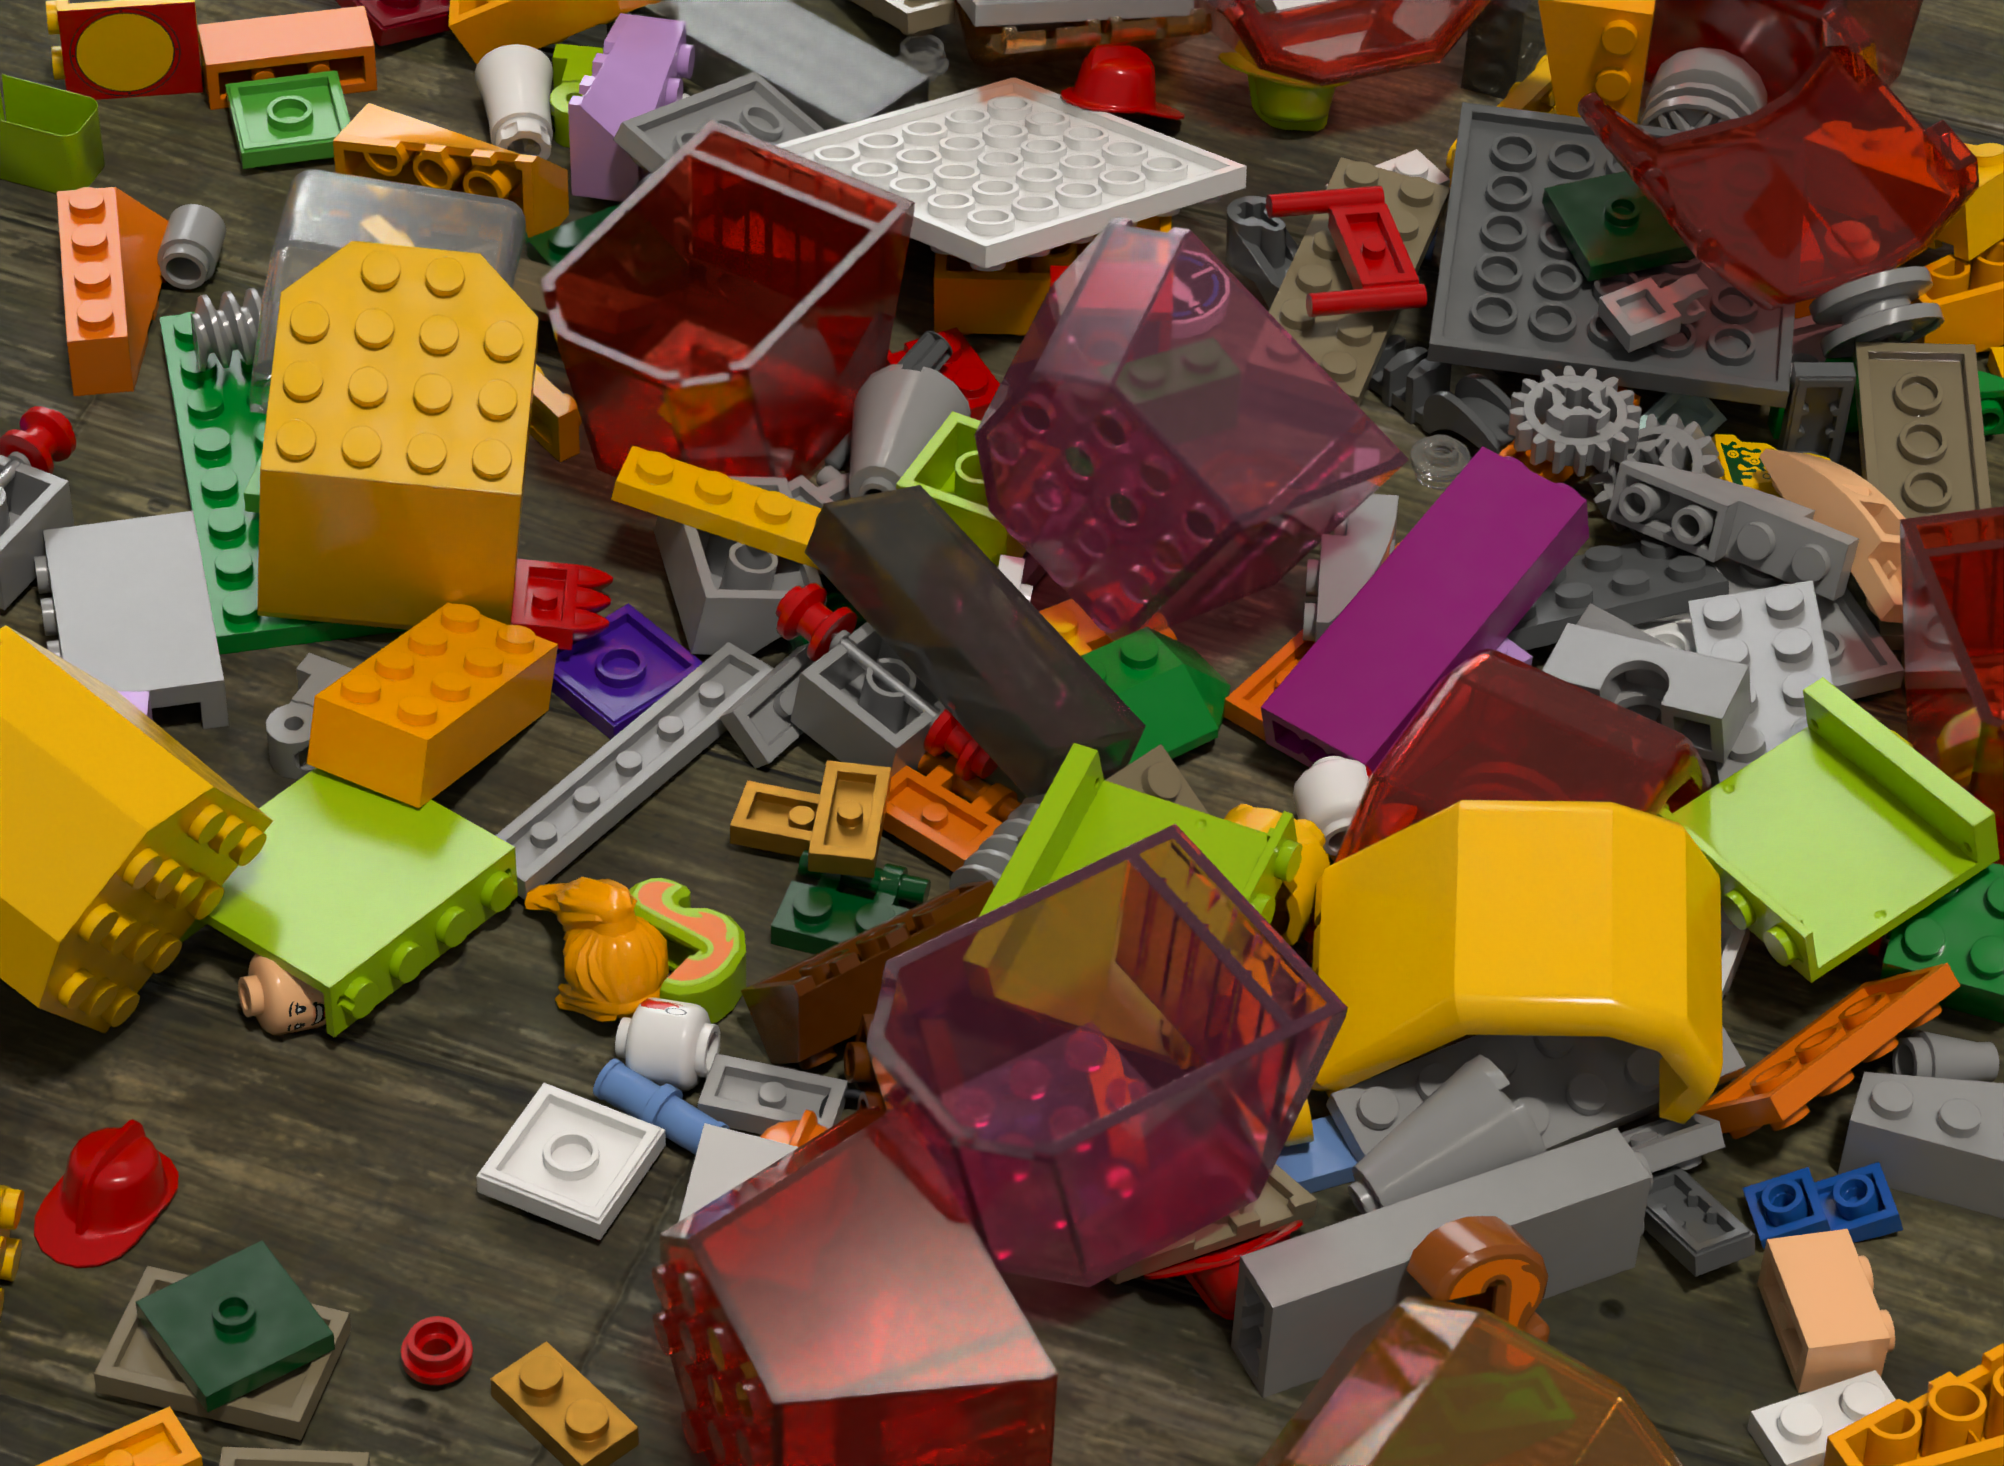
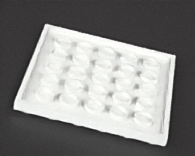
M1016 77L756 150V170L759 174L778 181L780 187L788 190H799L814 196L816 201L822 205L840 207L854 213V217L857 220L875 222L892 229V233L897 237L918 240L930 245L931 250L935 253L953 255L970 262V266L979 271H998L1005 268L1006 262L1023 257H1043L1050 253L1051 248L1067 243H1087L1094 239V235L1109 230H1129L1135 228L1138 221L1154 216H1174L1180 212V208L1196 203L1209 204L1218 202L1222 199V195L1246 188L1247 166L1110 113L1080 108L1066 103L1060 98V94Z

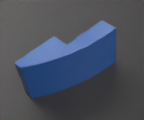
M1880 1162L1817 1182L1813 1181L1809 1167L1743 1188L1763 1249H1765L1767 1239L1848 1229L1854 1243L1903 1230L1898 1210Z

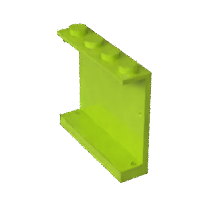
M1824 677L1803 689L1808 724L1806 728L1674 813L1669 811V805L1663 800L1658 802L1646 791L1637 795L1640 811L1679 822L1719 874L1721 906L1729 920L1741 930L1748 928L1765 943L1769 953L1782 966L1790 964L1811 983L2000 859L1995 813Z
M1073 743L958 953L967 990L1188 1066L1199 1044L1207 1045L1212 1039L1219 1021V1005L1227 989L1235 990L1241 983L1247 967V950L1256 934L1263 936L1268 930L1275 912V896L1283 880L1291 882L1300 867L1303 846L1297 842L1293 814L1283 811L1275 829L1270 827L1268 833L1252 829L1106 781L1103 777L1098 750Z
M314 768L259 808L273 820L264 832L267 838L263 848L247 865H238L222 885L224 895L216 908L201 920L195 919L179 940L184 942L208 924L258 955L274 961L283 970L323 993L327 1033L336 1037L355 1021L367 1016L377 1004L403 984L414 980L425 967L450 948L462 943L468 934L497 912L505 910L518 897L515 847L432 799L421 808H416L321 769Z

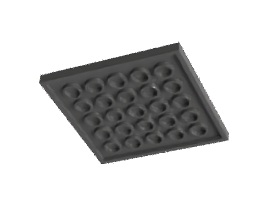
M1462 102L1427 361L1541 376V370L1548 369L1556 377L1563 376L1565 366H1572L1575 374L1579 376H1584L1590 368L1597 370L1596 379L1603 382L1614 376L1619 379L1618 386L1786 408L1790 388L1807 147ZM1652 165L1699 242L1697 258L1588 282L1542 204L1544 188ZM1697 274L1709 289L1707 295L1697 298L1706 310V315L1703 318L1690 324L1681 323L1679 333L1629 353L1597 314L1599 297L1649 277L1654 280L1659 288H1663L1685 275Z

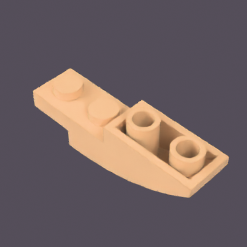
M1765 449L1759 458L1772 478L1773 488L1782 498L1815 510L1814 521L1859 538L1851 572L1867 597L1866 603L1872 613L1880 621L1925 626L1939 608L1911 563L1926 546L1894 504L1871 483L1852 470L1831 460L1810 454Z

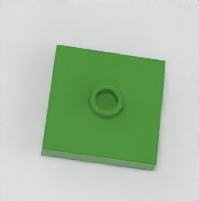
M337 71L225 84L227 104L243 169L334 157L333 140L350 123Z

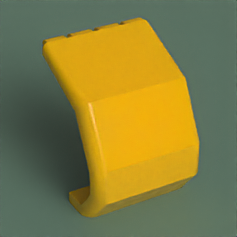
M1461 800L1326 867L1316 882L1314 922L1317 928L1314 931L1312 979L1315 982L1311 987L1309 1033L1312 1039L1309 1042L1307 1084L1311 1089L1316 1091H1339L1351 1087L1465 1035L1611 1037L1658 1051L1663 1056L1659 1060V1115L1663 1119L1685 1124L1714 1092L1719 1082L1723 1065L1720 877L1679 822L1614 802Z

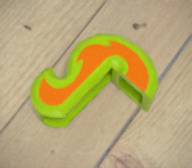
M650 878L638 882L629 890L630 894L638 900L634 907L635 916L642 917L655 926L667 940L669 970L673 971L664 980L660 988V999L697 1004L708 1012L711 1024L720 1021L734 1009L742 996L741 990L746 988L745 932L731 916L714 909L691 908V892L685 885L666 878Z

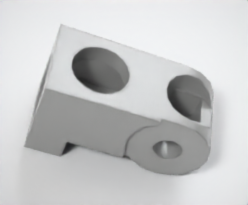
M308 653L296 668L297 693L289 704L275 709L266 721L270 764L277 774L285 778L300 779L316 768L307 764L315 695L350 672L352 668L312 653Z

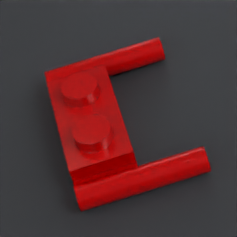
M1381 185L1267 195L1266 211L1269 218L1325 213L1330 215L1328 229L1354 290L1308 293L1306 296V310L1309 317L1426 307L1427 292L1425 285L1419 283L1418 275L1387 204H1385L1384 190Z

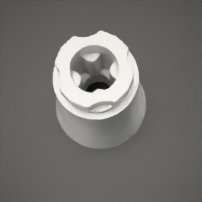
M512 44L501 46L488 52L476 66L475 81L484 102L492 144L519 154L539 156L547 160L551 154V140L553 137L550 109L553 67L549 58L534 47Z

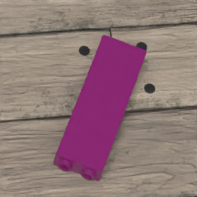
M1482 446L1261 706L1266 744L1310 768L1316 761L1328 756H1340L1345 759L1357 760L1371 769L1376 779L1378 790H1380L1589 538L1587 499L1581 497L1575 489L1567 484H1555L1530 471L1518 459L1510 456L1502 457Z

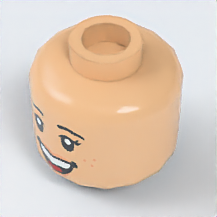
M257 953L254 954L250 961L248 976L240 977L238 982L239 999L244 1014L247 1017L256 1016L261 1027L272 1035H283L324 1026L326 1024L323 993L283 970L274 961Z

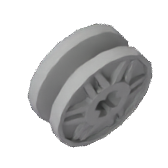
M1919 266L1892 269L1845 283L1813 300L1809 305L1812 320L1817 325L1842 324L1841 327L1824 336L1821 340L1820 346L1823 356L1825 358L1852 357L1855 342L1910 343L1938 329L1945 322L1941 307L1937 303L1911 304L1912 301L1927 293L1934 285L1930 271L1926 267Z

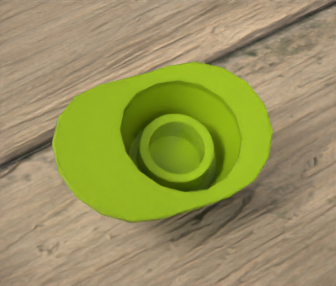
M1222 52L1218 55L1221 63L1247 74L1251 103L1257 115L1270 126L1283 130L1319 131L1324 129L1327 124L1335 88L1348 84L1351 81V76L1348 73L1337 69L1291 65L1245 53Z

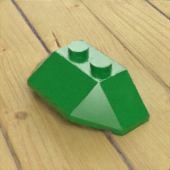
M1146 626L1043 673L1001 725V728L1005 731V739L1002 745L1006 748V754L1000 766L1023 790L1042 789L1043 784H1052L1073 743L1098 750L1104 780L1162 744L1170 758L1173 759L1218 738L1224 717V700L1230 695L1231 685L1194 648Z

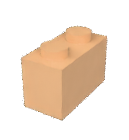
M1848 1229L1767 1239L1757 1284L1798 1393L1811 1392L1874 1370L1881 1377L1887 1352H1892L1895 1347L1894 1325L1887 1310H1880L1873 1294L1874 1281L1871 1265L1866 1256H1858Z

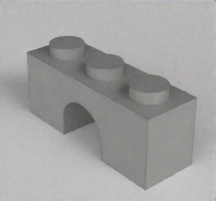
M1567 623L1539 675L1544 720L1604 734L1612 717L1622 709L1634 705H1650L1661 709L1664 749L1721 763L1726 762L1752 710L1749 665Z

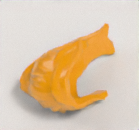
M580 877L569 883L539 885L527 892L524 903L526 909L545 910L554 913L557 916V920L562 924L563 931L566 932L563 938L566 941L563 949L565 958L564 976L569 984L561 983L558 986L560 994L555 998L557 1006L560 1009L575 1011L601 1022L615 1021L623 1017L632 1018L636 1008L644 1000L653 997L660 998V988L669 973L667 940L655 926L642 917L635 916L634 907L638 900L630 894L626 886L611 879L596 880Z

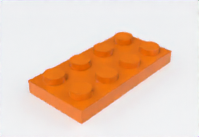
M1948 963L1865 982L1708 1099L1696 1114L1720 1121L1722 1134L1729 1132L1733 1139L1744 1137L1766 1124H1770L1774 1131L1789 1127L1803 1119L1810 1112L1806 1103L1815 1096L1831 1094L1849 1084L1855 1077L1851 1069L1861 1061L1867 1063L1876 1060L1896 1048L1899 1042L1895 1036L1902 1030L1919 1027L1937 1017L1942 1012L1939 1002L1959 988L1960 984Z

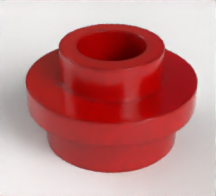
M433 1316L420 1320L410 1329L401 1346V1362L405 1372L411 1378L423 1384L443 1385L451 1383L462 1377L468 1371L473 1361V1346L470 1337L457 1322L447 1317Z

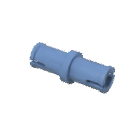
M617 1058L610 1060L604 1066L593 1087V1095L607 1101L629 1116L665 1129L666 1138L695 1155L704 1123L730 1129L726 1123L715 1120L684 1101L682 1091L668 1083L659 1086L628 1068Z

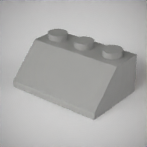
M728 476L729 478L768 491L783 493L793 499L787 478ZM657 516L654 534L691 654L713 655L728 642L750 655L754 654L781 637L776 631L779 619L776 616V609L781 599L789 590L795 586L803 588L811 583H818L823 587L816 568Z

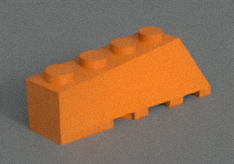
M83 187L77 190L57 191L66 336L73 395L85 396L134 391L148 345V329L151 320H155L159 308L158 296L161 285L166 283L161 274L157 256L168 220L117 187Z

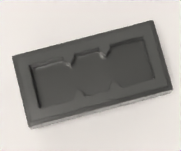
M1793 362L1786 408L1784 409L1777 450L1812 453L1830 458L1831 461L1839 464L1856 381L1853 362Z
M1675 1166L1652 1175L1653 1187L1648 1195L1644 1216V1229L1695 1277L1755 1255V1234L1685 1170Z

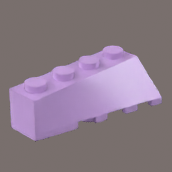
M619 14L604 40L603 54L597 53L592 61V76L584 75L579 84V94H583V96H572L568 103L572 195L636 203V184L651 172L634 163L630 154L613 139L623 121L683 98L682 79L691 78L695 61L694 45L686 44V21Z

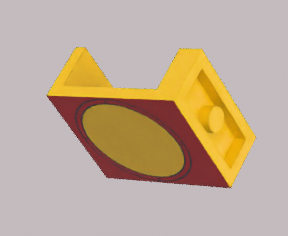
M69 0L46 1L49 35L60 34L61 46H51L54 80L65 79L66 91L88 96L94 100L203 92L195 0H114L70 3Z

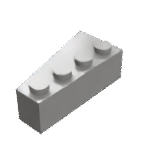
M1864 1072L1851 1115L1838 1174L1880 1162L1887 1184L1891 1189L2004 1219V1083Z

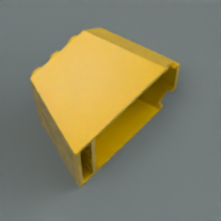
M351 241L281 292L260 467L258 616L409 630L449 602L472 606L483 616L507 625L511 624L536 371L539 318L480 253Z
M5 625L0 628V979L38 1008L106 1033L111 1026H119L133 1013L140 1000V996L137 993L153 972H162L175 960L182 947V942L179 939L195 919L201 920L216 908L224 895L222 885L238 865H247L261 851L267 838L264 832L273 820L115 689Z

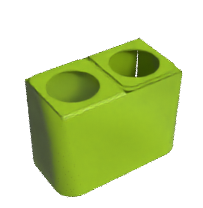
M2 74L6 121L0 90V179L56 194L57 191L89 187L105 166L96 100L88 96Z

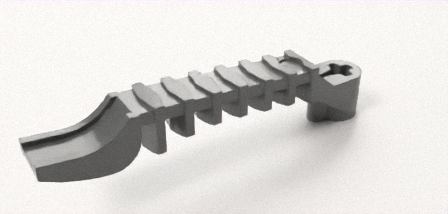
M1240 197L1233 200L1227 207L1226 262L1231 268L1256 284L1268 307L1271 308L1299 246L1286 229V224L1280 217H1268L1265 197ZM1399 334L1389 337L1367 387V390L1372 389L1382 396L1383 404L1388 407L1394 405L1405 413L1404 420L1411 424L1419 423L1423 426L1422 429L1429 434L1436 430L1448 429L1464 436L1478 448L1483 446L1497 454L1515 439V436L1508 435L1511 399L1494 383L1480 374L1472 373L1459 380L1456 384L1454 395L1450 392L1452 364L1427 361L1428 350L1424 347H1414L1405 350L1406 338Z

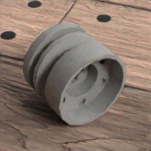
M1698 47L1680 51L1663 62L1655 74L1646 99V108L1641 115L1639 125L1757 140L1766 114L1767 91L1760 75L1744 59L1725 50Z

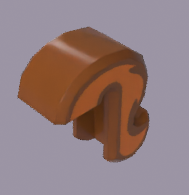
M1467 1216L1447 1222L1430 1232L1413 1250L1406 1271L1434 1300L1444 1302L1466 1297L1462 1340L1476 1350L1488 1351L1487 1366L1496 1374L1503 1377H1516L1533 1368L1543 1357L1550 1335L1548 1324L1535 1312L1545 1296L1549 1277L1542 1255L1515 1228L1496 1216Z

